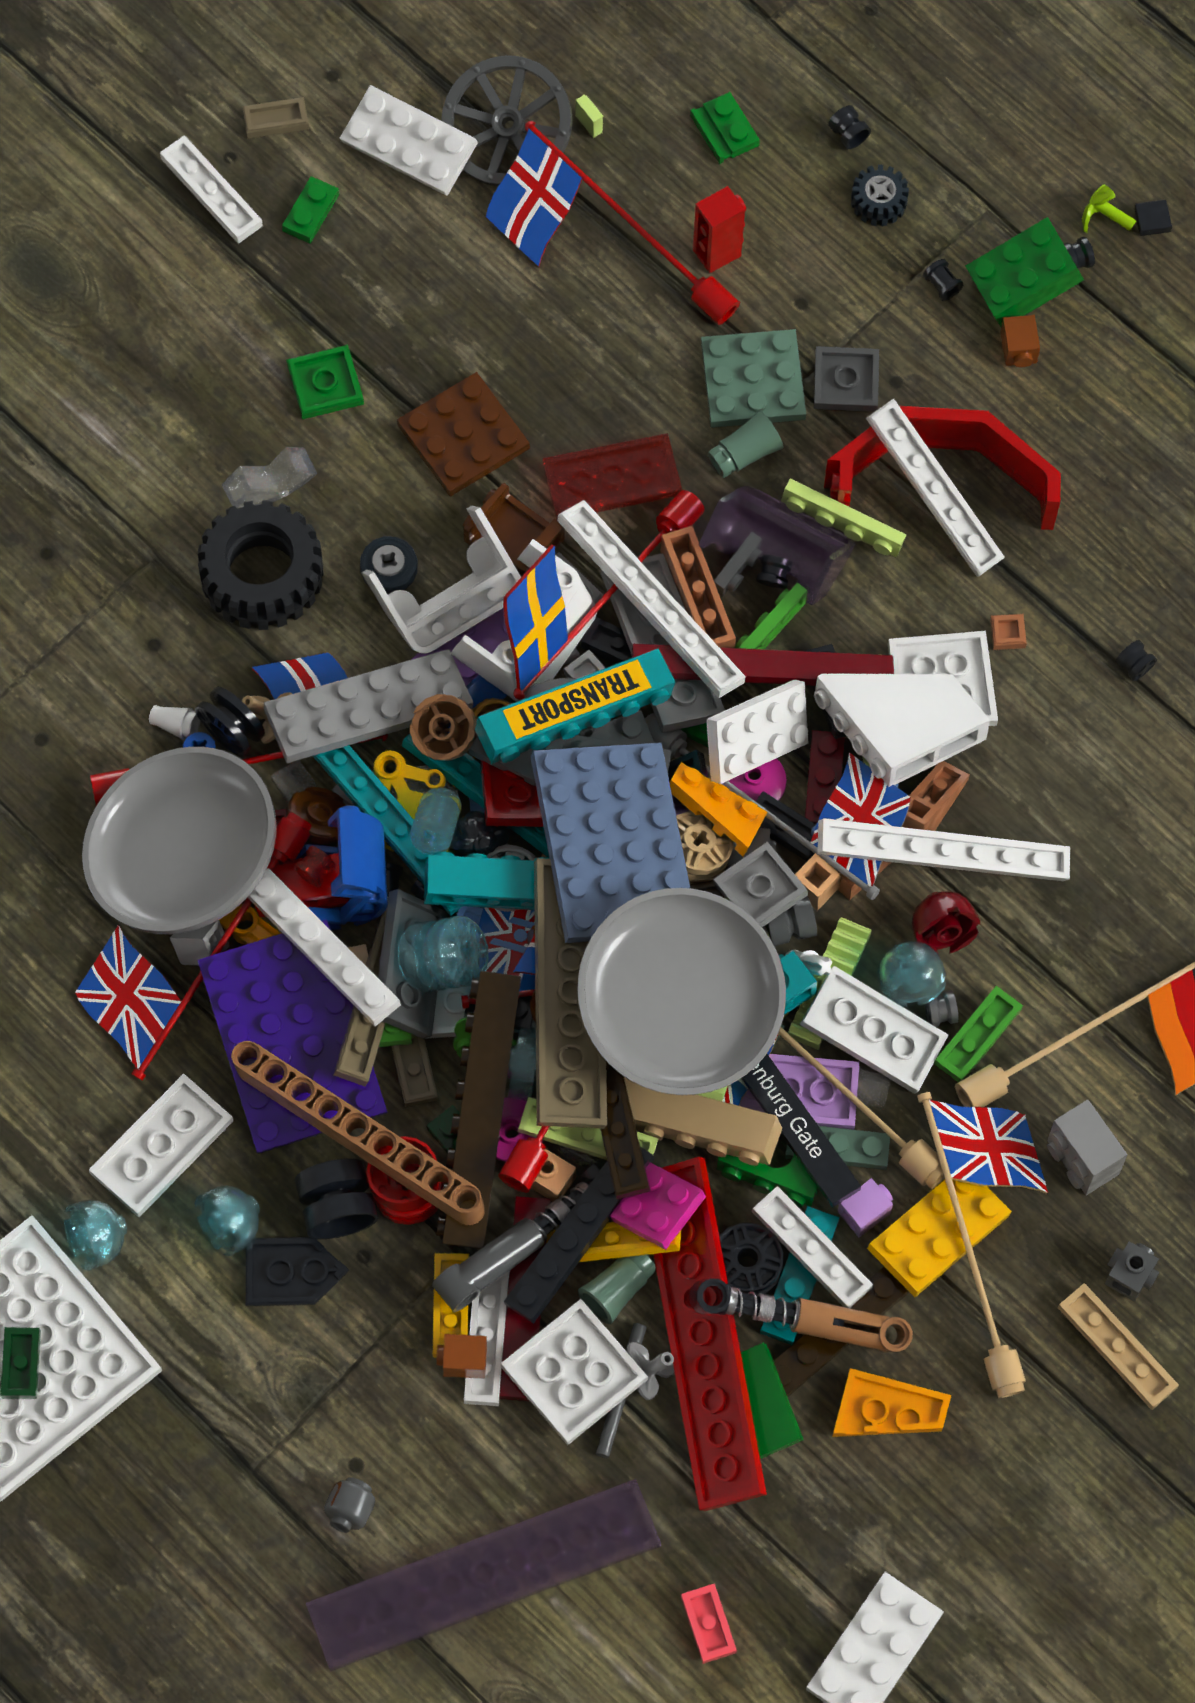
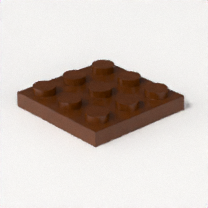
M477 372L397 419V426L450 497L530 449L529 441Z

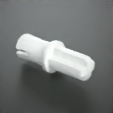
M789 950L785 954L786 956L794 951L813 976L829 975L832 972L830 968L832 964L831 959L819 956L815 951L806 950L800 952L798 950Z

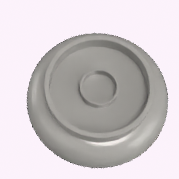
M176 748L159 753L138 763L124 773L107 790L89 820L83 841L82 861L85 879L93 897L109 915L129 927L147 933H184L220 920L237 908L252 893L271 860L275 846L277 825L273 802L266 785L256 771L245 761L233 754L215 748Z
M667 888L645 893L629 900L612 912L597 928L585 949L578 975V1003L585 1029L600 1055L618 1073L630 1081L653 1091L675 1095H696L712 1092L736 1082L747 1075L766 1056L779 1033L786 1006V984L783 967L771 939L758 922L735 903L707 891L690 888Z

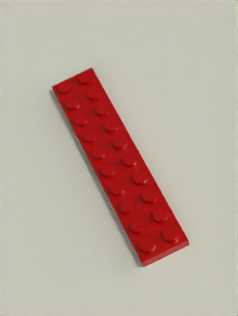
M698 1156L662 1168L702 1189L706 1197L681 1229L680 1251L653 1255L670 1350L674 1357L673 1367L698 1507L701 1511H709L764 1496L767 1493L734 1313L732 1315L701 1314L696 1312L689 1302V1291L700 1280L712 1278L722 1280L728 1284L705 1158ZM707 1287L704 1290L703 1299L709 1306L715 1303L716 1293L712 1288Z

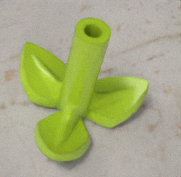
M1105 184L1093 193L1089 200L1090 203L1085 207L1082 217L1083 231L1087 233L1090 218L1096 212L1104 214L1130 231L1136 220L1108 203L1116 195Z

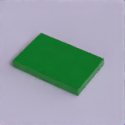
M761 1343L741 1352L760 1459L804 1439L767 1344Z

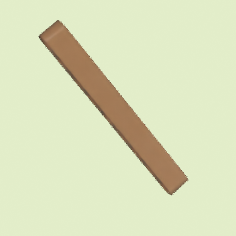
M243 1041L234 1047L231 1058L238 1076L243 1081L464 1225H473L483 1218L485 1206L481 1193L476 1186L257 1043ZM247 1058H256L253 1064L242 1065L243 1061ZM275 1075L283 1076L282 1080L277 1083L269 1082ZM301 1093H310L306 1100H295ZM327 1111H338L333 1118H323ZM356 1128L365 1129L364 1133L360 1136H350V1133ZM383 1146L393 1147L387 1154L377 1153ZM408 1165H420L419 1169L415 1172L408 1173L404 1171ZM438 1182L448 1183L447 1187L443 1190L435 1191L432 1189ZM466 1200L476 1202L472 1208H460L461 1203Z

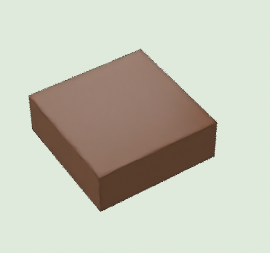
M1024 614L991 616L993 650L1026 648Z

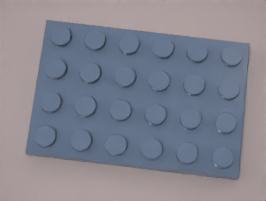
M662 743L534 750L530 757L549 858L551 860L552 875L565 943L590 941L597 928L612 912L629 900L642 894L667 888H690Z

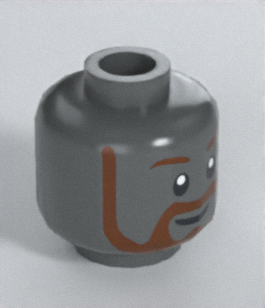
M351 1477L347 1478L346 1481L335 1483L324 1505V1512L331 1520L330 1525L344 1533H348L350 1529L359 1530L363 1528L375 1506V1497L371 1493L372 1488L367 1483Z

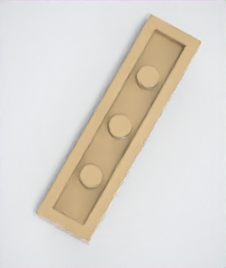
M1085 1283L1059 1304L1058 1309L1151 1410L1178 1388L1179 1384Z

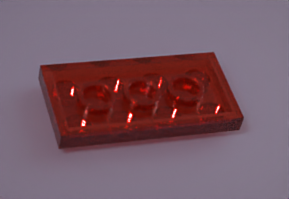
M668 433L543 458V468L557 520L558 514L583 500L597 513L675 497L682 490Z

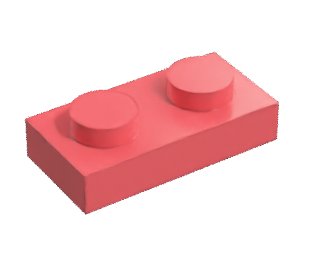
M715 1583L681 1594L702 1663L736 1654L737 1649Z

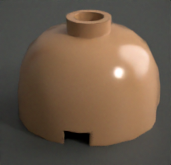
M436 694L428 697L416 707L413 713L415 715L412 719V725L410 724L413 744L422 754L434 760L450 761L464 756L477 737L475 732L477 724L475 713L465 701L453 695Z

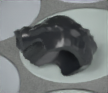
M470 811L456 822L451 823V826L447 828V832L444 835V840L454 856L465 857L467 853H479L487 856L498 846H503L509 841L512 830L507 826H486L484 812Z

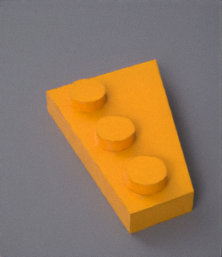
M681 762L669 782L672 795L695 815H704L714 824L712 830L720 837L726 834L737 844L735 850L744 856L767 811L760 808L754 802L748 801L730 791L726 786L711 782V779L701 774L698 770Z
M850 1368L832 1437L940 1432L943 1430L951 1395Z

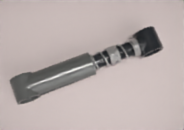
M601 1159L591 1165L578 1179L579 1183L571 1188L569 1195L560 1196L559 1200L556 1199L545 1207L544 1213L538 1212L534 1220L523 1218L461 1264H454L443 1271L433 1281L432 1287L453 1312L462 1310L479 1295L480 1291L544 1246V1239H548L547 1235L553 1230H557L604 1166L606 1160Z

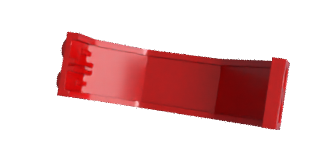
M899 406L928 448L975 450L980 452L1038 499L1041 505V529H1054L1060 505L1061 472L988 410ZM871 426L827 460L824 488L830 489V498L849 507L853 478L888 452Z

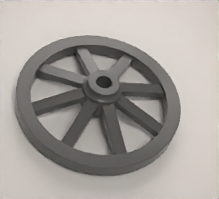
M497 56L475 64L457 79L446 97L441 121L454 127L456 114L492 125V128L473 136L478 141L476 147L499 136L488 171L468 160L463 168L465 173L482 183L499 186L507 174L498 173L509 140H513L518 151H520L524 141L521 134L527 133L525 130L526 122L524 121L555 98L557 99L560 111L559 128L535 124V127L544 136L556 138L553 144L564 153L572 130V110L563 86L551 71L540 63L528 58ZM516 69L508 106H503L486 74L498 70ZM526 72H529L543 80L551 89L518 111ZM476 80H478L494 107V114L458 104L465 91ZM508 121H513L514 124L511 128H504Z

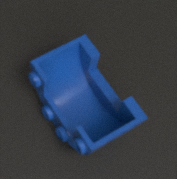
M343 806L328 820V827H338V847L308 843L296 857V859L309 858L317 860L324 859L330 854L339 853L340 874L331 883V896L348 897L351 899L342 907H308L321 921L327 919L330 930L341 929V924L345 925L347 922H354L356 926L370 922L381 916L386 911L388 905L384 827L375 817L359 812L357 806Z

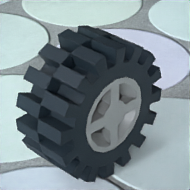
M878 164V168L875 171L872 165L867 167V173L864 170L859 172V176L855 178L852 187L851 206L852 208L855 207L854 213L857 217L862 214L861 221L866 223L869 218L873 226H876L877 221H881L882 226H887L888 219L893 224L897 221V216L900 218L903 216L904 209L907 207L909 188H907L908 182L906 178L902 180V173L900 171L894 175L893 167L889 166L888 170L885 171L883 170V165Z

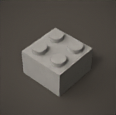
M1088 1099L1054 1120L1047 1140L1049 1143L1047 1147L1052 1157L1057 1162L1060 1160L1063 1162L1068 1170L1067 1176L1071 1184L1076 1189L1081 1188L1085 1195L1090 1194L1118 1176L1128 1155Z

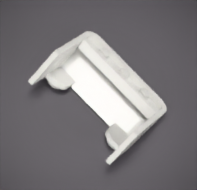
M470 506L467 508L469 515L482 535L467 550V561L473 573L423 604L418 605L414 596L404 590H395L387 594L373 571L365 570L362 572L363 577L387 617L410 648L416 652L430 653L503 608L504 596L521 578L480 507Z
M533 539L520 554L518 560L530 568L547 549ZM555 555L556 572L564 600L567 634H569L592 609L595 603L577 571ZM597 613L530 687L554 679L595 620ZM464 635L450 654L518 702L519 700L513 695L517 684L514 656L510 641L507 640L500 643L491 654L467 635Z

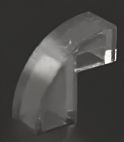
M285 447L268 466H239L222 484V487L231 505H235L239 509L244 507L243 502L253 500L254 505H262V500L275 502L286 497L309 482L317 475V472L304 447Z

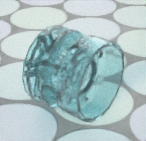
M453 916L442 918L438 921L431 920L416 923L406 929L401 936L398 947V963L403 977L412 988L425 993L471 986L472 978L479 979L480 971H486L489 961L488 945L483 931L475 921L466 916Z

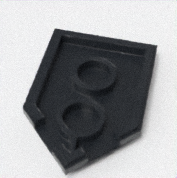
M310 1237L246 1238V1306L315 1305L349 1272V1269L326 1250L317 1239Z

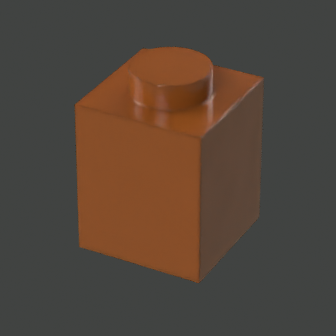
M1035 315L1004 317L1000 334L1005 365L1027 367L1037 363L1040 344Z
M445 1334L444 1345L437 1346V1366H443V1376L485 1379L487 1336Z

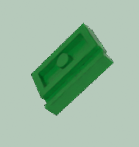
M731 92L704 103L703 107L691 109L690 116L719 164L729 157L734 158L759 146L760 139Z

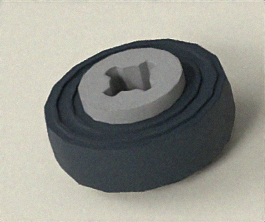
M384 536L373 540L365 547L360 557L361 575L365 570L373 571L387 594L395 590H405L413 583L417 575L418 559L414 549L406 541L397 537Z

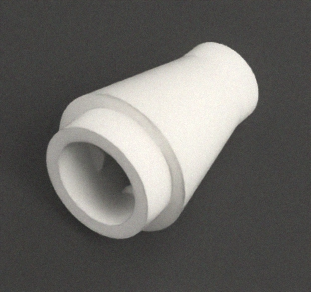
M154 705L149 715L150 724L158 726L182 740H185L193 733H197L200 727V720L192 708Z

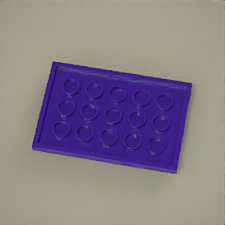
M327 919L323 920L322 922L329 928ZM283 933L198 960L258 1154L323 1134V1132L238 1076L231 1056L234 1047L243 1041L257 1043L370 1118L388 1113L374 1068H372L366 1086L333 1075L354 1005ZM247 1058L243 1061L242 1065H251L256 1061V1058ZM275 1075L269 1082L277 1083L282 1080L283 1076ZM301 1093L295 1100H306L310 1093ZM327 1111L323 1118H333L338 1111Z

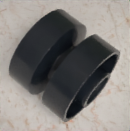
M354 1158L331 1160L309 1167L295 1177L299 1201L301 1204L308 1206L303 1211V1218L307 1235L310 1238L321 1240L340 1238L363 1231L377 1222L378 1215L373 1196L365 1193L369 1188V1182L364 1161Z

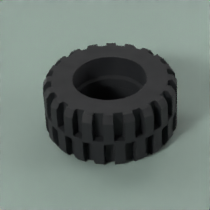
M253 500L243 502L244 507L237 509L234 505L226 509L225 517L218 515L211 522L212 529H206L202 535L203 544L199 545L197 554L202 590L215 612L220 613L222 611L223 619L230 623L239 620L240 627L250 629L252 624L258 625L259 630H269L268 625L276 623L279 628L287 625V619L290 617L294 620L300 618L303 615V607L311 608L316 601L315 594L320 593L322 576L324 575L320 541L317 539L316 531L312 524H306V518L299 512L291 514L290 506L281 503L279 507H275L272 501L262 500V505H254ZM255 546L277 548L286 553L291 559V565L282 577L271 583L260 585L241 581L232 574L230 567L240 553Z

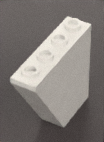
M821 674L817 676L814 692L817 705L828 712L837 730L844 732L851 741L854 751L865 758L874 776L878 779L882 778L888 787L896 785L987 738L990 719L952 674Z

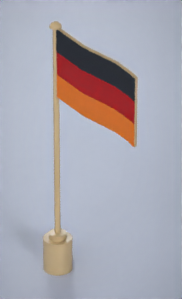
M1195 962L1010 1069L1004 1071L1001 1067L996 1068L994 1065L989 1064L956 1083L955 1089L964 1107H985L1008 1093L1009 1076L1146 997L1149 1003L1154 1031L1171 1069L1175 1096L1195 1085Z

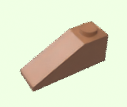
M945 761L938 763L909 795L911 797L910 807L902 827L935 831L969 780L970 774Z

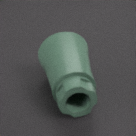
M758 411L743 426L721 440L718 446L712 448L708 452V457L718 474L725 478L734 471L738 472L766 455L783 449L784 446L772 422L762 411Z
M648 1255L618 1258L597 1277L580 1287L578 1294L598 1319L606 1324H612L625 1305L647 1283V1279L655 1273L656 1266Z

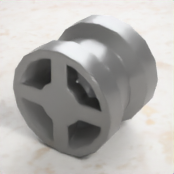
M952 990L944 991L942 995L938 996L933 994H926L924 996L926 1015L930 1024L937 1027L941 1022L945 1021L951 1024L958 1023V1009Z

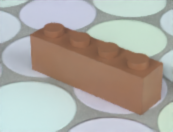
M693 526L663 534L660 552L664 554L686 612L718 647L735 648L736 637Z

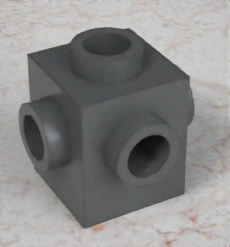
M1129 1241L1124 1250L1117 1248L1111 1257L1108 1266L1113 1269L1109 1273L1105 1285L1135 1302L1143 1287L1150 1290L1160 1272L1155 1270L1159 1258L1154 1256V1252L1149 1247L1141 1243L1135 1245Z

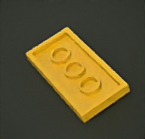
M945 1180L876 1237L867 1248L914 1297L918 1296L966 1254ZM953 1180L973 1248L1006 1220L1012 1211L987 1186Z

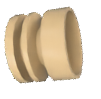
M692 811L677 815L676 818L689 883L694 884L713 880L725 871L733 850V841L726 834L720 837L712 830L714 824L704 815H695Z

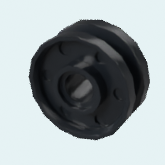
M215 687L210 692V699L214 705L202 701L195 707V713L200 722L218 742L234 754L243 757L251 750L247 738L258 742L265 736V729L255 714L239 698L225 688Z
M740 1223L727 1228L719 1235L727 1281L731 1288H739L742 1293L747 1294L753 1291L756 1296L759 1293L768 1295L776 1288L782 1275L783 1250L779 1239L769 1229L755 1223ZM749 1256L756 1261V1264L752 1267H744L738 1260Z

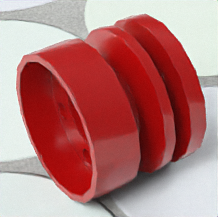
M401 1136L402 1139L437 1161L436 1155L427 1144L417 1138ZM383 1146L377 1153L387 1154L393 1147ZM368 1163L366 1173L376 1206L384 1217L395 1223L411 1225L423 1222L435 1214L438 1209L413 1191L406 1190L405 1186ZM408 1165L404 1171L408 1173L415 1172L419 1169L420 1165ZM443 1182L436 1183L432 1189L435 1191L442 1190Z

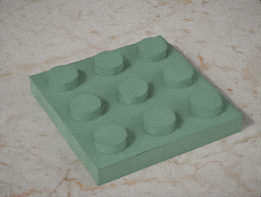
M796 329L701 337L711 428L744 425L758 411H762L772 423L806 420Z

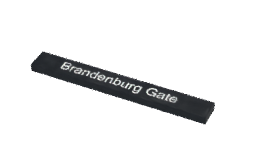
M766 1054L759 1064L741 1079L764 1112L778 1117L782 1126L780 1135L833 1208L860 1191L861 1185L769 1055Z

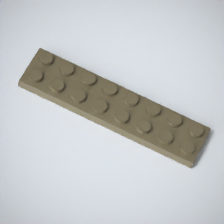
M537 858L534 862L537 1126L604 1129L607 1126L606 1060L600 1055L585 1029L578 1003V975L589 941L565 943L552 875L551 860Z

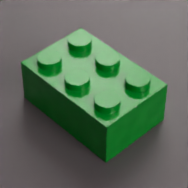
M1048 217L965 265L1000 327H1002L1004 317L1025 316L1084 281Z

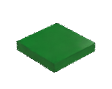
M348 345L286 360L302 420L364 405V398Z

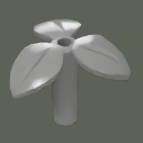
M630 1342L627 1346V1353L648 1376V1380L638 1387L637 1390L644 1399L651 1400L659 1390V1384L654 1375L657 1374L664 1378L674 1375V1357L670 1352H665L657 1355L655 1359L650 1361L648 1350L643 1345Z

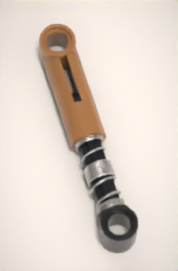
M719 1279L700 1280L689 1291L691 1307L701 1314L732 1315L735 1312L739 1313V1317L745 1314L752 1316L753 1320L770 1323L773 1320L782 1322L783 1326L785 1323L790 1324L792 1332L877 1349L881 1352H900L910 1345L913 1338L910 1324L900 1317H888L804 1298H798L789 1303L785 1302L782 1297L775 1300V1297L759 1293L756 1296L753 1291L748 1294L742 1293L739 1288H731L729 1284ZM707 1287L712 1288L716 1293V1300L712 1306L707 1305L703 1299V1293ZM844 1323L871 1328L870 1332H865L843 1326ZM889 1326H893L897 1332V1338L893 1344H890L885 1337L886 1329Z

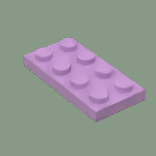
M769 1055L818 1126L854 1130L856 1105L812 1064L800 1056ZM815 1058L857 1097L859 1062ZM748 1090L739 1106L764 1112Z

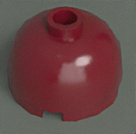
M934 892L928 895L916 907L913 913L912 930L914 938L922 952L929 955H939L937 950L950 947V953L957 952L969 945L979 933L977 926L978 924L980 925V919L976 910L967 898L955 892Z

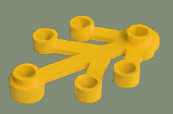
M396 751L382 752L374 762L375 775L389 792L393 786L398 795L397 801L434 844L441 848L442 852H450L446 843L442 839L435 837L420 807L441 812L446 818L454 819L461 813L460 803L451 797L442 799L410 790L404 779L424 782L431 790L437 791L445 786L446 778L444 774L437 769L428 771L407 765L404 757ZM391 762L396 763V770L393 773H387L385 770L387 764ZM435 774L440 775V782L437 785H431V776ZM448 803H455V811L451 814L446 813V805ZM384 840L385 848L389 851L395 852L390 846H388L387 842Z

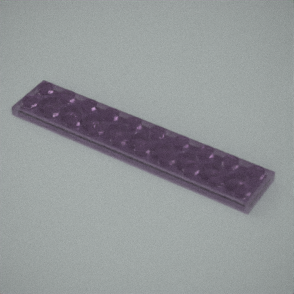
M634 1479L306 1603L331 1672L661 1547V1541L637 1480Z

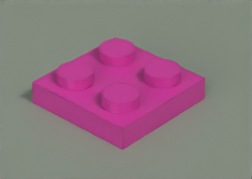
M649 1163L646 1167V1173L651 1191L623 1198L610 1214V1217L614 1223L666 1250L705 1199L706 1195L702 1189Z

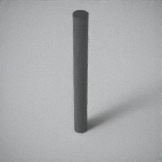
M634 1323L628 1344L636 1342L642 1345L647 1327ZM626 1398L607 1413L596 1451L597 1456L609 1458Z

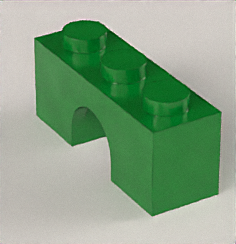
M728 1154L726 1157H719L716 1170L721 1171L723 1177L735 1182H739L741 1179L751 1183L755 1190L767 1195L778 1186L799 1208H802L803 1205L812 1207L819 1190L795 1154L791 1162L782 1168H773L762 1163H758L757 1166L748 1165L740 1161L739 1157Z

